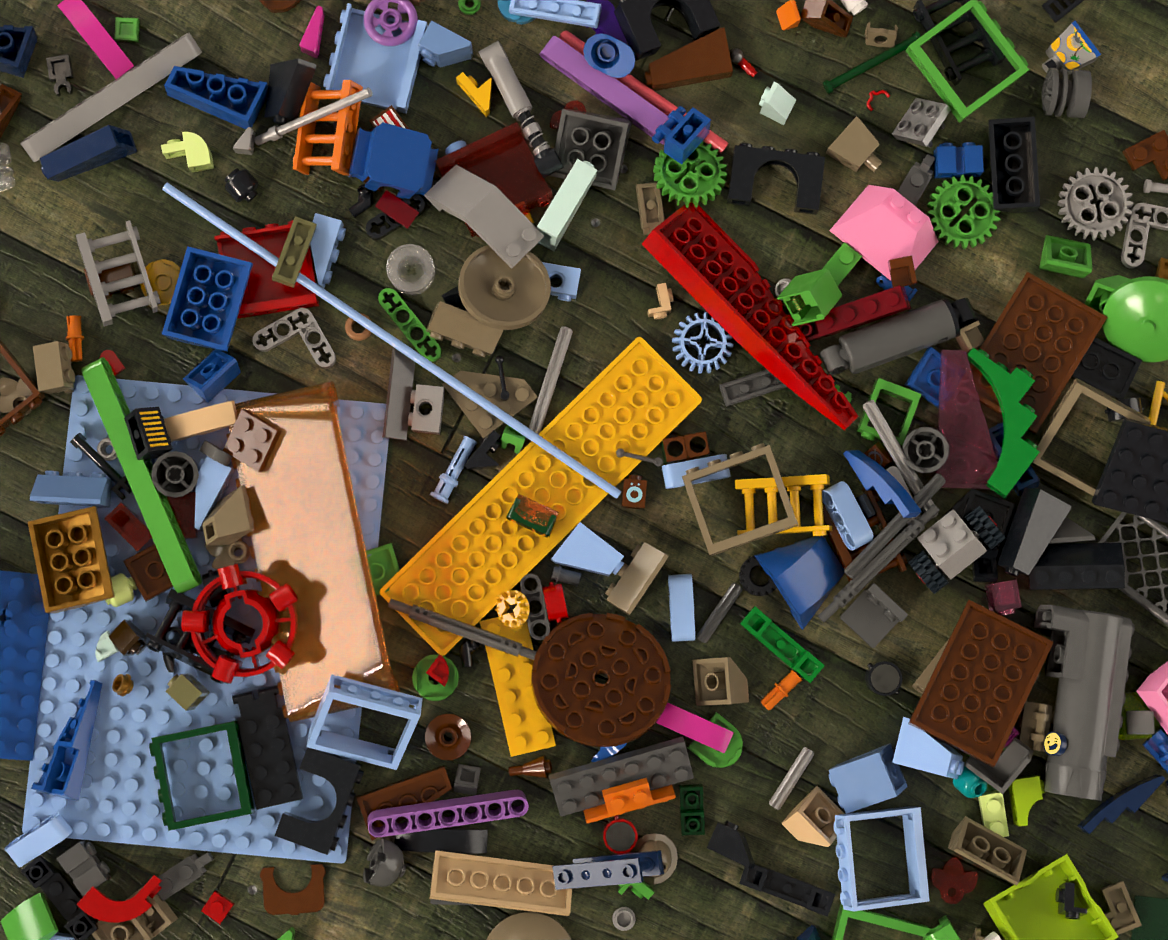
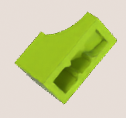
M1037 775L1017 777L1008 788L1013 823L1016 826H1027L1031 807L1036 801L1043 800L1042 794L1045 793L1044 782Z

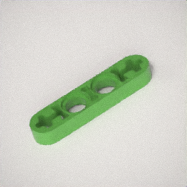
M383 289L378 296L382 308L419 354L431 362L438 361L442 351L436 340L430 337V333L426 332L424 325L394 289ZM386 294L389 296L394 295L392 299L397 306L399 303L402 304L393 313L390 312L393 309L389 302L383 303L385 301L384 295ZM403 310L409 313V320L405 323L397 320L398 312ZM420 328L423 330L424 335L420 340H413L411 338V331L413 329ZM427 338H430V341H427V344L430 346V348H437L435 350L436 356H426L425 354H427V349L424 347V345H422L421 348H419L418 345L423 344L427 340Z

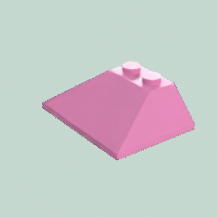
M868 185L830 229L831 233L859 253L864 260L890 281L889 260L912 256L914 269L916 270L939 242L935 231H933L930 218L895 189Z

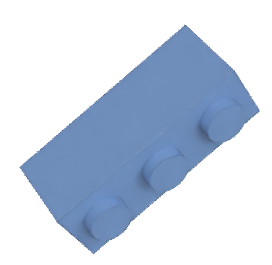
M45 471V475H37L30 494V501L40 504L110 507L112 480L105 478L106 474L91 473V477H82V473L68 472V476H59L58 471Z

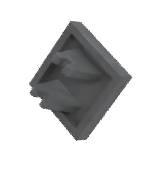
M915 98L892 135L897 140L931 148L933 146L932 138L939 128L942 130L945 128L946 125L943 121L951 109L947 104Z

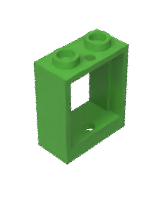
M878 378L875 380L868 401L874 400L876 403L879 392L910 403L900 433L896 437L900 446H902L921 394ZM864 410L857 432L862 433L861 437L874 441L876 438L881 440L876 429L867 426L869 417Z

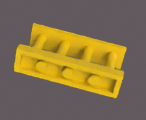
M821 474L781 477L785 488H787V491H790V503L799 526L776 534L812 532L813 536H826V531H833L832 526H824L822 490L824 485H830V476ZM774 477L735 480V489L742 490V494H744L746 530H737V535L755 529L754 494L756 489H764L765 493H767L768 524L778 521L776 499L778 488ZM810 486V490H813L814 526L801 527L799 491H801V487Z

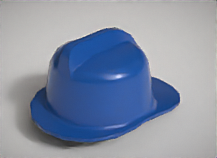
M603 33L595 34L584 45L583 53L587 63L594 69L611 77H625L634 68L635 55L631 47L610 35Z

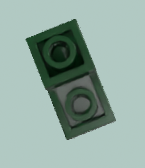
M679 785L681 835H705L703 785Z

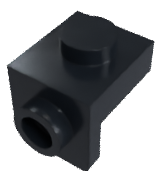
M983 545L987 552L972 563L973 582H997L996 557L999 552L998 547L990 549L988 545Z
M1065 882L1057 888L1055 900L1059 902L1058 914H1064L1067 919L1079 920L1080 916L1087 914V909L1074 907L1075 883Z

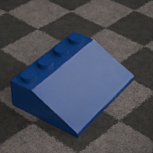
M187 246L162 335L191 345L228 351L253 263Z

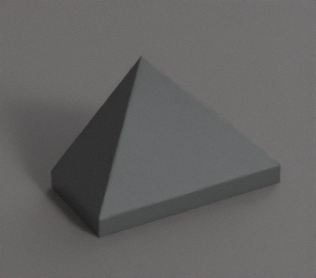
M1066 517L1049 544L1095 540V535Z

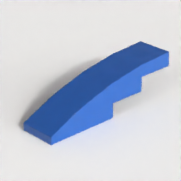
M848 450L843 453L866 491L876 490L884 504H895L903 518L916 517L922 512L904 487L876 461L859 450Z

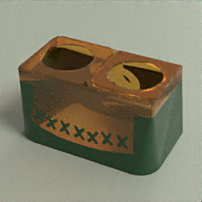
M518 494L506 519L548 538L551 535L559 512Z

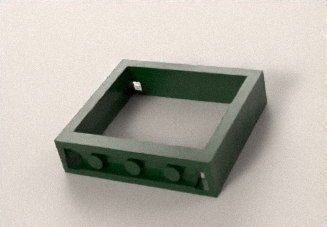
M237 721L151 738L152 743H149L151 756H155L154 776L160 783L161 789H158V798L160 803L164 804L165 812H162V820L164 826H168V831L255 812ZM227 730L241 808L176 821L162 743Z

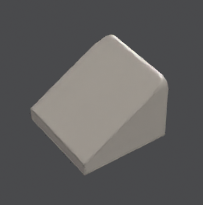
M251 127L245 130L233 146L235 153L253 154L255 132Z

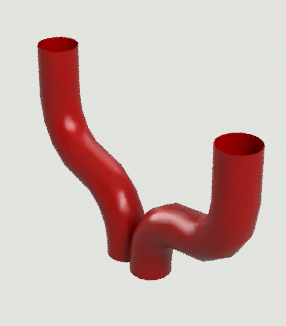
M874 90L869 93L870 98L867 101L868 109L870 111L873 110V108L870 106V102L873 100V94L879 95L881 93H884L888 98L890 97V94L885 90H880L878 92H875Z

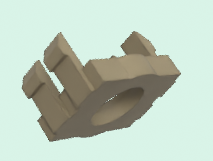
M869 22L864 34L866 35V45L893 47L897 38V25L894 26V30H887L884 28H870ZM885 36L887 40L876 41L875 37Z

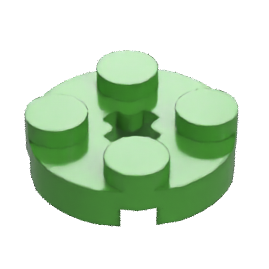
M438 655L426 656L418 662L413 670L412 681L414 688L427 700L440 701L446 699L454 693L458 686V669L453 661L445 656L443 657L449 667V679L445 687L439 682L437 685L434 684V681L429 680V675L426 673Z

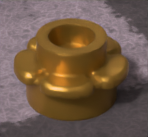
M129 674L117 675L113 681V691L120 696L129 694L134 686L133 681L130 680L131 676Z

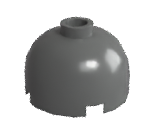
M921 427L913 430L903 443V453L906 456L904 459L913 470L920 473L936 471L946 463L949 457L947 438L939 430L932 427Z
M177 451L167 452L160 456L154 463L151 473L153 484L157 490L165 496L174 498L191 492L196 486L199 476L198 467L194 460L187 454Z
M383 838L377 840L368 854L367 860L370 861L369 869L364 867L363 880L365 883L374 886L386 887L393 884L398 877L401 878L405 873L406 864H404V856L398 845Z

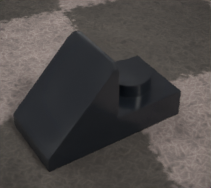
M493 430L465 463V468L468 470L500 468V465L488 456V453L491 452L493 454L502 444L499 442L501 436Z

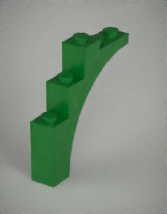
M972 348L966 359L982 373L991 385L998 399L1003 417L1004 438L1002 451L996 469L986 486L1005 499L1040 453L1035 443L1029 439L1025 441L1021 439L1037 418V415L1034 414L1036 411L1031 406L1025 403L1023 405L1020 404V401L1033 386L1035 380L1032 379L1033 375L1024 368L1020 370L1016 367L1011 374L1008 373L1009 369L1000 362L994 363L990 360V355L980 348L978 350Z

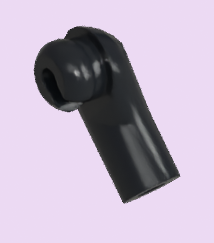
M466 639L460 646L462 668L474 666L472 654L481 647V643Z

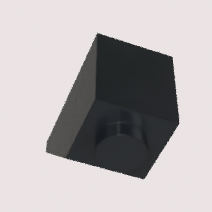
M727 820L725 824L718 822L707 848L745 867L753 869L755 862L744 833L738 831L739 826Z

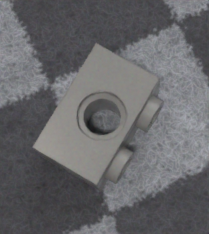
M416 384V390L411 391L410 403L414 404L413 413L409 412L408 426H412L411 430L413 432L440 435L445 395L444 387ZM423 404H430L432 406L430 414L422 415L420 413V408Z

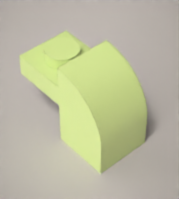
M182 132L183 141L173 139L167 141V144L161 145L162 154L166 159L186 156L188 168L191 172L214 169L211 150L205 141L195 133Z

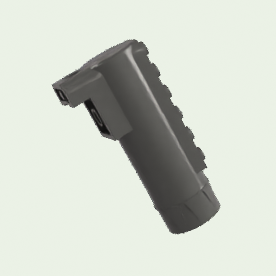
M1040 605L1036 611L1034 628L1051 630L1050 640L1054 642L1048 653L1045 676L1059 678L1052 732L1062 733L1067 739V748L1061 756L1048 754L1044 792L1102 801L1107 775V757L1116 758V753L1120 746L1118 735L1123 723L1121 712L1126 700L1124 689L1129 677L1127 666L1132 654L1130 643L1135 626L1130 618L1115 614L1055 605Z

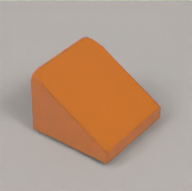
M789 0L776 11L781 28L784 31L798 27L801 20L795 0Z

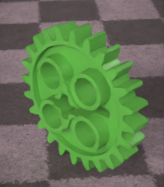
M702 141L689 156L694 157L695 160L687 158L683 164L665 154L664 150H660L653 169L655 173L654 181H658L657 189L663 188L662 196L669 194V202L675 198L677 199V206L683 201L686 208L689 207L690 202H693L697 208L699 201L707 205L708 199L714 201L715 194L720 195L721 188H724L727 173L725 171L727 165L722 164L723 156L717 157L718 149L710 150L711 143L705 147ZM671 169H675V170H677V171H679V172L674 173V172H671L670 170H671ZM703 172L709 173L710 176H705V175H703L702 173H703ZM685 185H691L693 188H686Z
M961 175L959 181L953 176L950 179L951 184L946 180L943 181V188L937 186L935 189L937 194L932 193L930 195L934 202H928L927 207L932 210L928 211L926 215L932 217L930 221L932 225H935L933 231L940 233L937 239L946 238V246L952 241L955 249L959 243L962 244L963 249L967 248L968 243H970L972 248H975L977 245L976 240L983 244L985 242L984 237L989 239L992 236L990 231L997 229V226L993 223L1000 221V218L995 216V214L1001 211L993 210L992 192H987L990 185L982 187V179L977 183H973V176L968 181H965L964 175ZM958 192H964L968 200L961 201L958 198ZM973 198H977V202L953 227H950L949 224ZM975 207L982 208L984 216L976 215ZM943 208L950 209L953 214L952 217L944 216ZM959 224H966L969 227V232H962Z

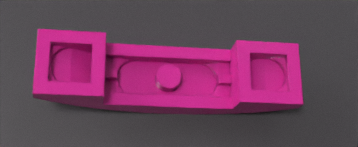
M668 702L661 717L656 722L724 754L734 732Z

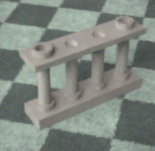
M130 220L126 221L127 231L95 240L87 239L85 232L76 235L77 244L104 327L113 324L112 317H115L117 313L146 305H151L152 311L155 313L158 312L157 305L161 304L158 292L152 291L137 240H140L138 229L136 226L132 227ZM130 240L134 253L100 262L93 260L92 252H95V249ZM137 261L140 270L139 275L110 283L100 282L98 274H101L103 270ZM144 283L147 296L112 305V303L107 304L105 296L109 295L108 292Z

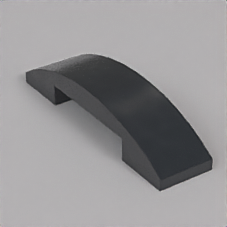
M440 828L395 835L394 843L402 851L431 853L444 851L464 854L487 853L488 829Z
M755 864L753 869L745 867L739 882L741 885L776 896L827 917L835 894L757 864Z

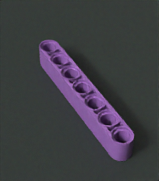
M552 36L540 52V56L547 63L622 117L632 120V124L650 137L656 133L655 130L660 124L663 125L668 120L666 114L616 78L591 67L585 60L584 55L560 38ZM662 139L659 143L665 145V139Z
M509 790L379 809L369 814L367 820L368 831L374 837H386L515 818L526 814L529 805L523 791ZM520 799L523 801L518 807L511 805L514 800ZM492 803L500 804L496 810H490L488 807ZM470 806L477 808L472 814L465 812ZM445 810H452L454 812L450 817L442 815ZM423 813L431 815L428 820H421L419 816ZM401 816L407 818V821L403 824H399L395 820ZM376 820H381L384 822V824L381 827H375L372 825V823Z

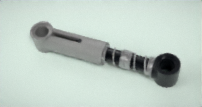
M499 40L480 50L479 54L490 71L512 117L521 123L523 134L530 141V147L534 148L535 158L533 160L542 177L546 178L564 168L555 149L550 148V145L547 144L548 142H545L540 125L533 119L534 116L530 113L533 107Z

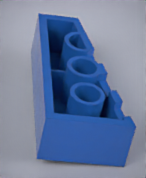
M178 66L173 67L164 85L169 97L243 129L253 127L268 92L267 82H252L245 78L235 79L217 73L216 75L207 74L204 71Z

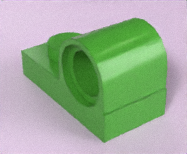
M946 915L938 919L940 924L925 935L928 940H961Z

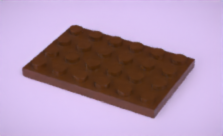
M1027 272L980 349L990 355L989 359L994 363L1000 362L1009 369L1008 373L1010 374L1017 367L1020 370L1024 368L1033 375L1032 379L1035 382L1020 401V404L1023 405L1025 403L1036 411L1034 414L1037 415V418L1028 429L1036 434L1106 321L1107 316ZM970 364L958 383L957 389L1002 415L998 399L991 385L982 373Z
M968 600L908 724L995 767L1054 642Z

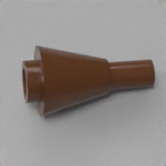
M544 755L523 765L509 767V775L524 774L525 776L548 778L549 773H552V763Z

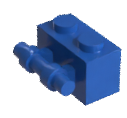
M679 106L676 111L673 110L668 115V120L663 125L660 124L655 130L656 133L652 136V140L657 144L662 139H665L664 153L680 164L686 161L707 137L710 130L711 119L693 107L685 116L683 115L686 113V110L682 106Z

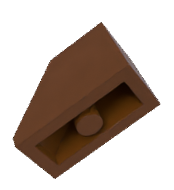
M806 0L800 16L803 21L813 28L840 37H847L853 19L852 15L832 0Z

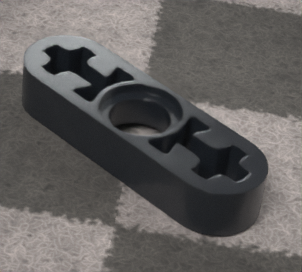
M415 194L410 199H403L402 201L411 206L410 202L413 200L416 203L421 202L419 210H417L419 212L417 217L425 211V202L420 195ZM382 212L367 222L366 232L371 239L380 240L403 225L392 223L389 220V216ZM385 217L390 228L387 229L386 225L380 228V234L376 232L371 233L370 231L373 230L372 225H382L384 223L382 218Z

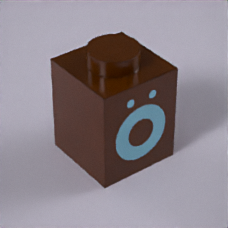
M629 475V479H624L621 508L644 510L647 480H642L643 476Z

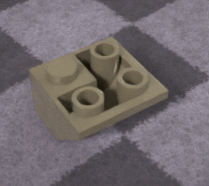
M245 486L238 487L218 501L202 523L206 546L231 545L254 530V520L251 516L249 497Z

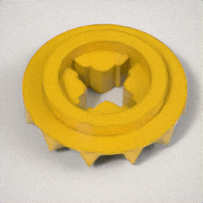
M510 590L502 593L501 597L496 600L498 603L495 611H497L499 616L497 619L501 620L504 626L518 627L528 619L530 605L525 595L521 592ZM509 604H518L513 610L514 613H507L510 608Z

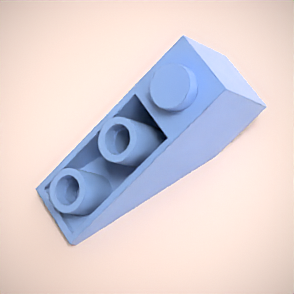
M315 213L313 223H316L317 227L310 244L318 285L324 289L325 285H329L333 272L330 271L332 262L336 263L339 250L337 246L339 241H343L346 228H343L344 224L341 220Z

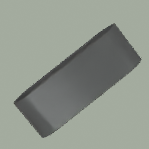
M527 574L520 582L521 592L525 595L529 604L532 601H539L542 605L539 613H529L527 619L530 635L534 639L543 640L549 635L550 626L542 585L537 575ZM529 578L535 579L538 583L537 588L533 591H528L524 587L525 581ZM538 623L546 626V633L541 637L536 636L533 632V627Z

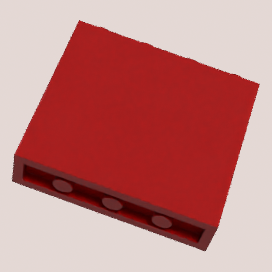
M293 220L287 222L288 225L279 226V224L274 223L265 225V228L257 230L256 227H247L242 229L243 232L241 233L279 258ZM223 231L220 232V235L214 236L220 255L253 263L237 319L319 306L318 295L297 281L294 288L273 281L272 276L276 267ZM309 246L300 273L316 283L311 247Z

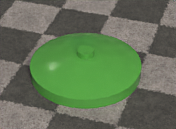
M1145 276L1122 283L1109 295L1103 309V315L1107 316L1106 321L1102 325L1106 338L1112 346L1142 360V362L1168 360V280Z

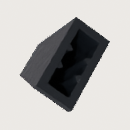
M297 58L270 65L265 118L272 119L273 123L278 125H284L298 118L316 70V64Z

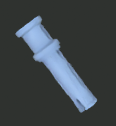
M467 436L463 437L445 474L442 473L439 476L440 481L434 492L430 493V496L445 504L449 503L448 498L452 490L458 486L457 479L477 444L475 440Z

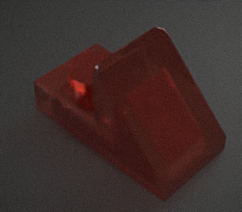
M122 502L104 518L137 552L152 538L148 527L139 519V516Z

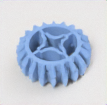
M707 312L703 313V319H700L699 314L695 313L694 321L690 316H687L686 322L688 324L682 321L679 323L680 328L683 330L675 329L674 331L680 337L672 338L673 343L679 344L673 347V352H681L676 356V359L680 360L684 357L685 360L681 365L685 367L689 362L691 364L689 371L691 372L695 366H698V374L702 373L703 367H706L707 373H711V365L716 370H719L720 365L718 361L725 365L727 360L723 355L730 357L732 354L726 348L730 349L734 346L733 343L727 342V340H731L733 337L730 334L725 335L727 331L721 328L719 323L714 322L715 319L711 317V320L707 319ZM701 326L698 336L684 338L690 329ZM708 327L718 333L721 341H717V339L709 336ZM704 333V338L709 344H706L701 353L702 348L699 347L700 344L698 345L697 342L700 341ZM685 345L696 349L698 360L687 352ZM721 348L717 356L710 360H705L707 350Z

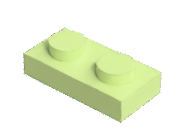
M997 790L985 792L978 797L982 826L1002 837L1009 836L1003 794Z

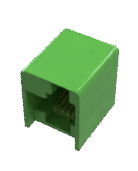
M825 268L795 276L777 299H783L794 319L792 326H797L824 319L840 300L842 293L830 271Z

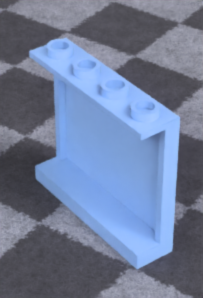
M348 3L346 10L343 9L341 12L340 23H342L341 31L336 32L334 44L337 47L335 53L332 52L330 55L329 66H331L330 74L325 75L323 86L326 87V90H341L343 80H352L363 86V89L369 87L372 91V96L362 100L361 103L384 109L392 105L395 111L407 114L421 59L418 43L428 27L427 22L418 20L413 36L405 43L398 46H384L375 42L367 34L364 27L365 11L354 9ZM374 13L373 16L379 19L380 15ZM392 17L387 19L389 24L395 22V19ZM381 25L375 28L381 35L386 31ZM401 28L392 31L394 37L403 33Z

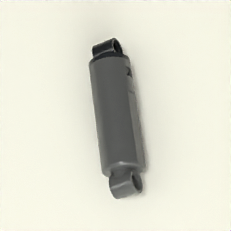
M944 298L842 335L839 338V345L824 349L820 356L828 375H836L847 369L852 374H857L960 336L961 328L976 322L978 319L968 298H962L953 303Z

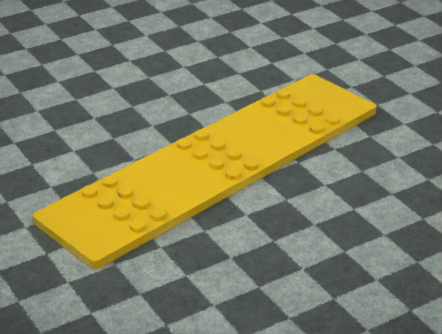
M637 337L538 435L616 487L642 462V460L625 456L619 458L616 455V451L623 449L625 452L647 457L701 403L702 398L642 337ZM531 441L380 589V595L388 603L390 599H394L410 606L414 604L475 626L497 605L498 602L496 600L501 597L502 593L512 590L609 493ZM516 498L520 499L521 503L532 508L524 511V514H529L527 518L525 517L527 521L530 515L532 523H534L533 520L537 516L541 519L538 511L550 516H557L550 537L546 538L544 537L546 536L545 534L540 535L536 533L533 528V531L518 525L513 519L511 521L506 519ZM397 611L442 656H445L463 638L462 636L409 618L408 614Z

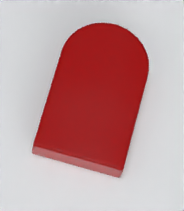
M105 350L101 353L100 358L103 357L108 361L115 376L126 369L113 351Z

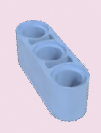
M727 454L661 466L666 489L685 486L682 476L687 475L685 471L694 467H699L701 470L708 467L707 463L717 459H721V462L728 460ZM728 468L694 480L692 484L731 477L730 469Z
M840 481L822 491L823 503L846 547L850 550H855L873 540V532L848 484Z
M692 574L668 575L672 642L695 641Z
M57 812L11 841L5 847V851L18 867H22L66 839L73 830L63 816Z

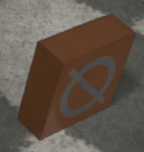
M877 442L864 453L882 467L893 460L880 442Z

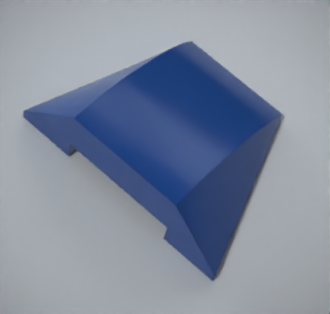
M813 536L797 541L792 545L754 555L765 573L775 583L791 608V614L802 630L845 573L844 568L824 536Z

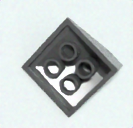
M563 108L555 151L564 168L550 176L566 179L576 160L579 159L582 162H590L597 169L596 178L592 183L593 186L616 190L633 121L609 115Z

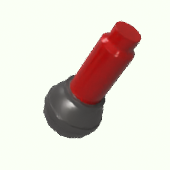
M735 48L729 52L731 63L739 65L752 77L758 73L744 58L743 52L740 49Z

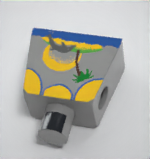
M1074 21L1045 51L1050 59L1045 61L1042 67L1046 73L1051 67L1057 68L1059 71L1064 68L1069 75L1072 70H1079L1096 61L1101 53L1077 22Z

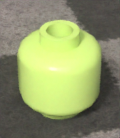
M123 573L112 576L111 581L115 597L105 600L106 604L119 607L134 599L133 591L137 590L133 578H127Z

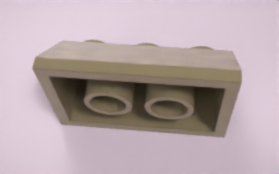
M440 301L433 310L426 332H429L430 337L439 341H442L443 338L452 341V346L459 349H464V347L473 350V354L485 358L486 355H492L503 330L486 326L471 316L469 312Z
M646 542L642 546L637 544L630 555L634 559L630 565L626 563L623 565L618 573L621 576L617 584L612 582L605 593L608 595L606 601L627 615L632 613L669 557Z
M965 816L952 832L948 848L1003 879L1018 885L1027 850Z

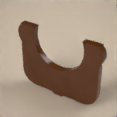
M311 864L312 877L310 883L302 891L294 893L284 891L277 885L274 878L275 867H263L260 872V878L263 882L265 910L272 915H299V913L320 911L325 904L323 877L326 870L324 865Z

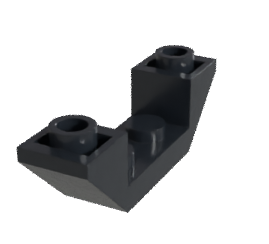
M39 855L21 870L35 889L40 887L68 923L65 927L75 940H85L99 929L95 919L76 905L82 899L62 872L49 861Z

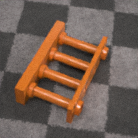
M343 80L341 90H321L320 86L311 82L301 107L300 117L318 110L319 99L341 100L361 91L363 86L352 80ZM361 101L316 120L337 121L335 134H315L316 121L298 128L295 155L293 157L294 170L304 175H309L310 166H331V170L342 175H349ZM313 143H334L333 155L312 156Z

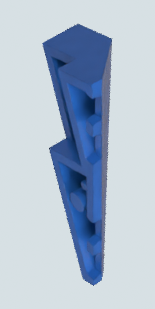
M96 680L89 682L91 686L86 698H80L78 704L81 707L75 717L69 718L53 747L52 759L49 764L44 763L41 768L44 773L38 783H33L31 789L79 801L103 683Z

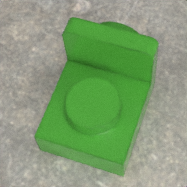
M644 881L642 883L620 884L618 888V893L622 895L632 885L631 891L641 899L646 897L649 900L654 894V889Z

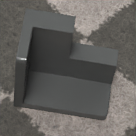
M1014 737L1001 753L995 767L970 755L966 760L965 766L1001 794H1004L1030 762L1034 751Z

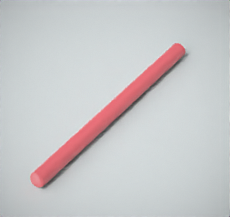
M563 31L559 38L584 55L585 42L569 31ZM631 74L622 78H616L667 116L678 108ZM709 130V134L703 140L707 145L711 143V148L714 150L718 149L720 154L724 152L729 144L711 130Z

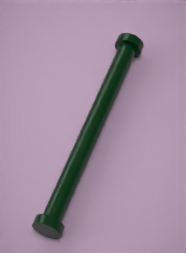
M916 31L912 34V37L830 81H824V89L828 94L832 93L836 87L905 51L921 35Z

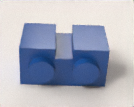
M967 142L963 143L962 147H955L953 143H942L933 152V157H935L934 178H952L953 176L960 178L961 175H964L965 178L971 176L980 177L984 172L982 145Z

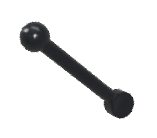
M499 355L495 358V362L498 364L502 392L500 397L503 401H507L510 394L506 391L502 364L504 358Z

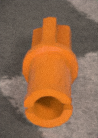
M78 315L66 317L68 329L66 340L69 341V347L72 351V362L82 361V340H84V336H82L81 328L82 317Z
M791 670L778 684H774L775 687L761 700L762 705L767 710H771L780 700L788 697V693L802 679Z

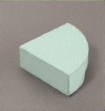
M109 630L100 636L97 643L95 655L98 662L119 652L108 637L111 634Z

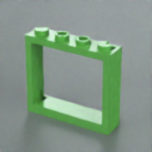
M970 0L906 49V53L943 102L949 106L959 123L1029 71L1026 59L1016 53L1013 42L1008 37L1005 38L998 22L995 19L991 20L986 13L985 5L977 0ZM971 10L1016 72L966 108L921 46Z
M840 903L832 940H843L848 917L923 936L922 940H928L925 935L933 928L868 910H844L843 905Z

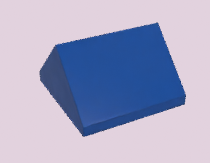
M215 349L186 375L183 380L209 403L241 371L234 357Z

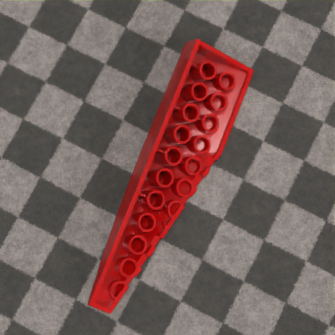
M690 202L688 208L683 205L651 231L642 245L720 326L761 365L804 401L843 430L848 428L859 417L843 392H838L835 388L833 377L830 374L827 375L821 367L822 361L818 355L814 356L809 349L811 345L799 327L792 326L793 318L791 315L785 314L782 302L777 298L775 299L769 290L771 286L766 279L762 280L758 274L759 268L755 262L699 205L697 208L693 202Z

